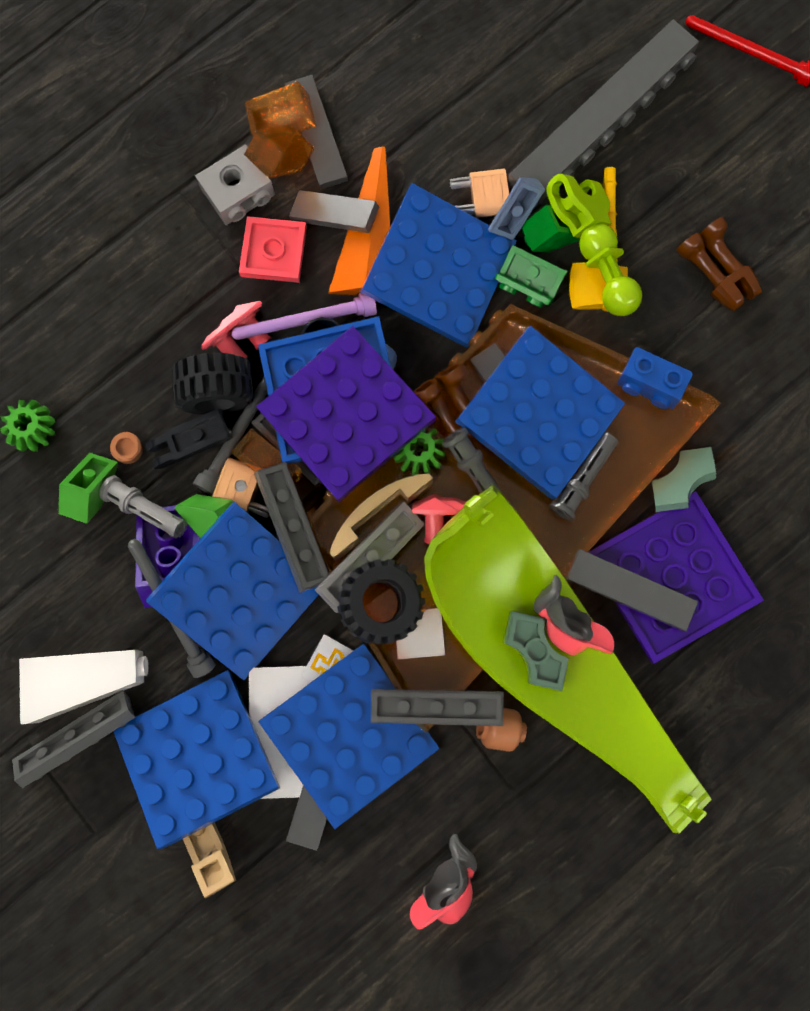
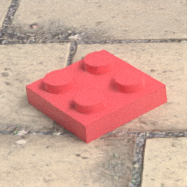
M247 216L239 267L240 276L300 283L307 232L306 222Z

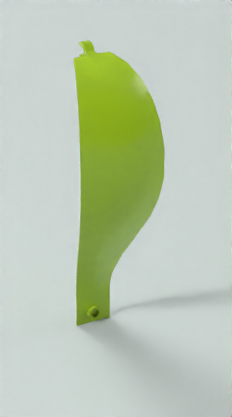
M492 485L481 494L474 495L463 505L464 508L451 518L434 536L424 557L425 576L429 589L449 629L472 659L500 686L526 707L594 753L631 781L648 798L673 833H681L692 820L699 823L707 815L702 809L712 799L683 759L614 652L608 654L587 648L578 655H569L550 641L545 622L544 632L548 643L558 654L569 658L563 690L558 691L528 683V669L524 658L516 649L503 643L510 611L539 617L534 611V601L539 593L551 584L554 575H557L562 583L560 596L570 598L580 611L587 614L588 612L543 546L500 490Z

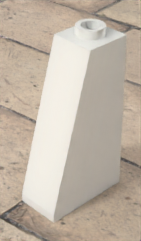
M126 650L19 659L20 724L40 723L144 683V676L148 674L147 657H143V651Z

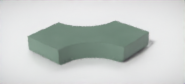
M712 447L680 451V458L674 470L662 478L652 480L656 512L689 508V498L692 492L701 484L715 480L716 469Z
M510 611L503 643L516 649L524 658L528 669V683L562 691L569 658L558 654L548 643L544 632V618Z

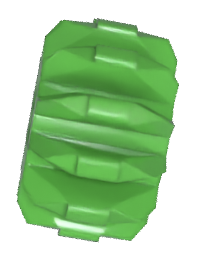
M19 400L17 409L13 406H8L11 414L9 416H1L2 421L7 424L0 429L1 433L7 436L6 442L11 446L16 445V448L22 452L26 451L27 448L33 452L38 451L39 443L44 446L48 445V440L45 439L47 435H55V431L49 428L56 423L55 419L49 416L50 410L46 406H40V403L36 400H31L29 403Z
M425 429L401 449L400 453L394 456L395 463L404 462L401 466L402 472L405 473L412 467V476L418 475L419 469H423L424 474H430L429 465L435 469L440 468L441 463L437 459L445 458V451L438 448L443 446L442 441L444 439H434L437 435L436 429L430 430L428 434L425 433ZM417 445L423 446L421 456L415 455Z

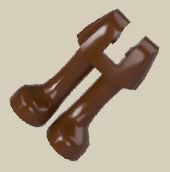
M722 216L708 225L701 233H695L678 246L676 251L682 258L692 261L708 277L715 287L710 295L727 309L735 311L744 304L743 296L747 299H753L762 293V289L750 266H743L726 246L723 237L728 228V223ZM705 247L711 252V254L718 260V262L729 274L727 277L721 272V270L709 257L705 250Z
M463 362L456 363L435 375L436 379L424 382L414 391L423 403L431 407L448 432L443 439L462 427L455 422L457 418L446 403L441 387L446 391L460 414L470 402L461 384V381L467 375Z

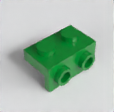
M512 245L500 272L495 276V280L501 282L499 285L501 289L512 294H516L518 290L528 295L526 301L542 308L544 303L547 305L552 304L568 271Z

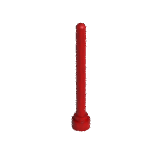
M694 15L686 18L685 23L687 27L793 74L792 78L797 79L796 83L807 87L810 83V60L807 62L802 60L800 63Z

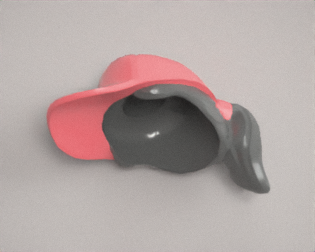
M554 575L551 584L539 593L533 605L534 611L540 618H544L546 622V631L550 641L560 650L572 656L578 655L587 648L612 654L614 640L611 633L602 625L591 621L590 616L580 611L570 598L560 596L562 583L560 578Z
M453 834L449 841L452 858L437 867L430 883L424 886L423 894L411 906L410 919L414 927L419 930L427 927L437 919L444 924H454L465 915L470 907L473 894L471 879L477 869V862L474 855L461 843L457 834Z

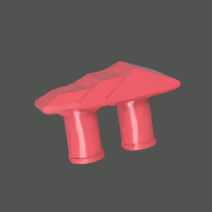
M256 301L237 305L234 312L223 319L220 326L206 337L201 347L202 350H207L213 346V348L217 347L221 353L234 354L246 359L248 356L231 336L232 330L236 327L258 323L255 313L259 311L262 302ZM266 333L248 337V339L257 350L259 349V344L267 343L271 337Z
M433 494L414 502L412 513L425 515L424 542L430 544L434 536L444 526V516L456 515L464 508L463 505L467 501L456 497H442Z

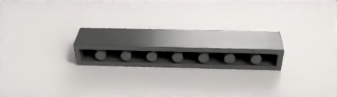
M674 19L670 21L509 174L508 189L510 191L513 189L519 177L538 179L545 188V191L533 210L539 204L545 205L549 201L546 192L549 181L557 174L574 176L575 170L580 165L586 166L601 145L606 147L615 137L616 131L621 126L625 128L632 122L636 116V111L641 107L647 108L655 99L657 91L661 88L665 90L671 85L679 70L683 69L685 71L690 67L696 58L694 53L699 41Z

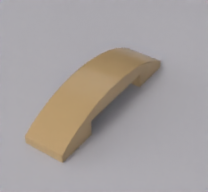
M429 473L419 474L398 480L368 497L351 513L337 533L329 552L335 561L339 560L359 544L360 540L354 531L400 494L410 503L433 484L431 475Z
M215 822L183 838L194 864L191 868L204 898L236 881L228 853Z

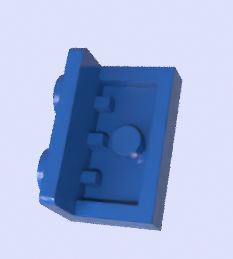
M636 347L621 373L617 385L622 386V390L632 396L641 395L650 399V402L658 408H670L673 410L682 399L693 374L685 368Z

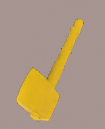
M607 167L604 169V182L602 185L610 202L608 216L612 224L609 227L617 235L616 168ZM572 263L569 282L572 309H602L608 312L602 302V292L606 282L600 269L589 268L586 263ZM619 266L623 276L628 277V267Z

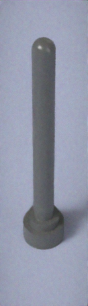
M263 377L253 394L254 401L245 407L231 430L233 438L224 442L209 469H204L203 473H198L192 483L209 495L213 496L219 475L227 458H230L257 413L258 409L256 406L268 394L265 377Z
M132 539L128 543V548L151 590L154 591L162 580L141 542L137 539ZM170 622L188 654L187 668L193 678L202 677L212 671L216 664L210 653H205L204 649H199L197 643Z

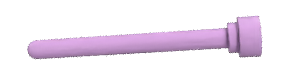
M359 293L358 297L353 298L351 302L236 327L232 330V337L240 340L297 327L319 317L332 319L354 313L358 316L368 317L376 315V303L374 299Z

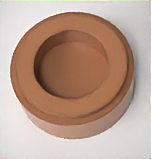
M122 432L112 439L110 451L112 456L119 462L132 464L142 456L143 444L133 433Z

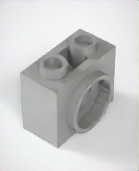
M246 144L195 175L201 190L225 225L241 220L247 212L257 206L260 207L267 204L271 197L275 195L271 180ZM234 180L239 181V183L234 186L229 185V183H231Z

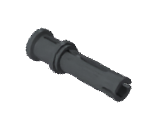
M465 427L454 431L442 441L445 448L449 447L458 461L456 465L459 470L466 471L480 494L492 485L502 493L482 461L483 453L480 449H475L467 436L468 431Z
M604 432L575 476L564 487L558 499L552 501L549 505V508L556 515L571 522L575 519V511L581 502L587 500L590 496L589 487L615 447L618 446L619 441L617 438Z

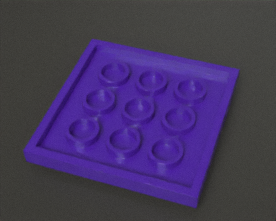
M354 326L349 328L256 406L260 413L338 502L342 501L436 420V416Z
M696 491L689 498V508L658 512L588 552L698 601L687 631H681L614 601L652 664L764 601Z

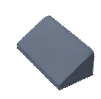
M519 177L489 226V232L510 240L515 239L545 191V188L538 179Z

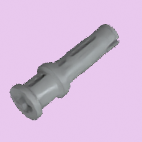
M115 475L110 476L101 485L99 490L100 499L105 502L111 501L119 506L120 511L125 514L134 513L175 539L180 538L186 531L187 521L143 497L141 490L136 487L130 488L126 486L119 477Z

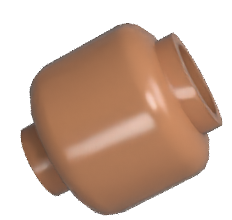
M503 708V726H476L477 738L481 739L482 744L486 748L506 752L514 751L519 742L525 740L527 726L522 722L520 713L509 708Z

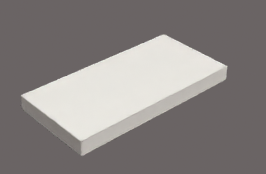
M306 666L253 668L249 672V715L280 785V789L261 799L300 797L303 784L258 721L311 683L301 677Z

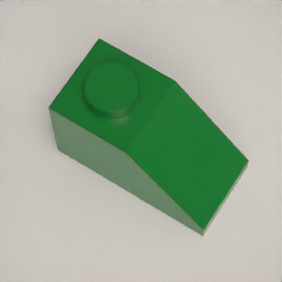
M551 205L544 206L526 220L521 227L525 235V242L533 252H552L580 241V238L573 237L569 227L558 218Z

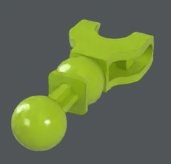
M565 174L555 175L546 187L548 199L554 213L569 227L573 237L580 238V252L588 260L586 262L587 267L600 269L606 282L602 292L604 307L608 312L616 316L632 314L641 304L642 290L634 279L623 276L616 261L617 258L624 254V251L617 248V235L609 227L612 224L608 216L610 202L602 185L598 181L589 179L579 185L573 176ZM562 183L568 195L566 198H561L559 194V187ZM589 189L592 190V196L587 194Z

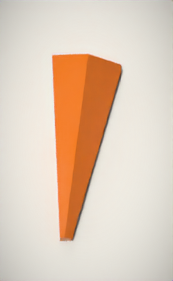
M385 147L374 148L358 199L376 201L379 209L369 233L347 230L341 255L329 287V294L357 295L360 293L390 229Z

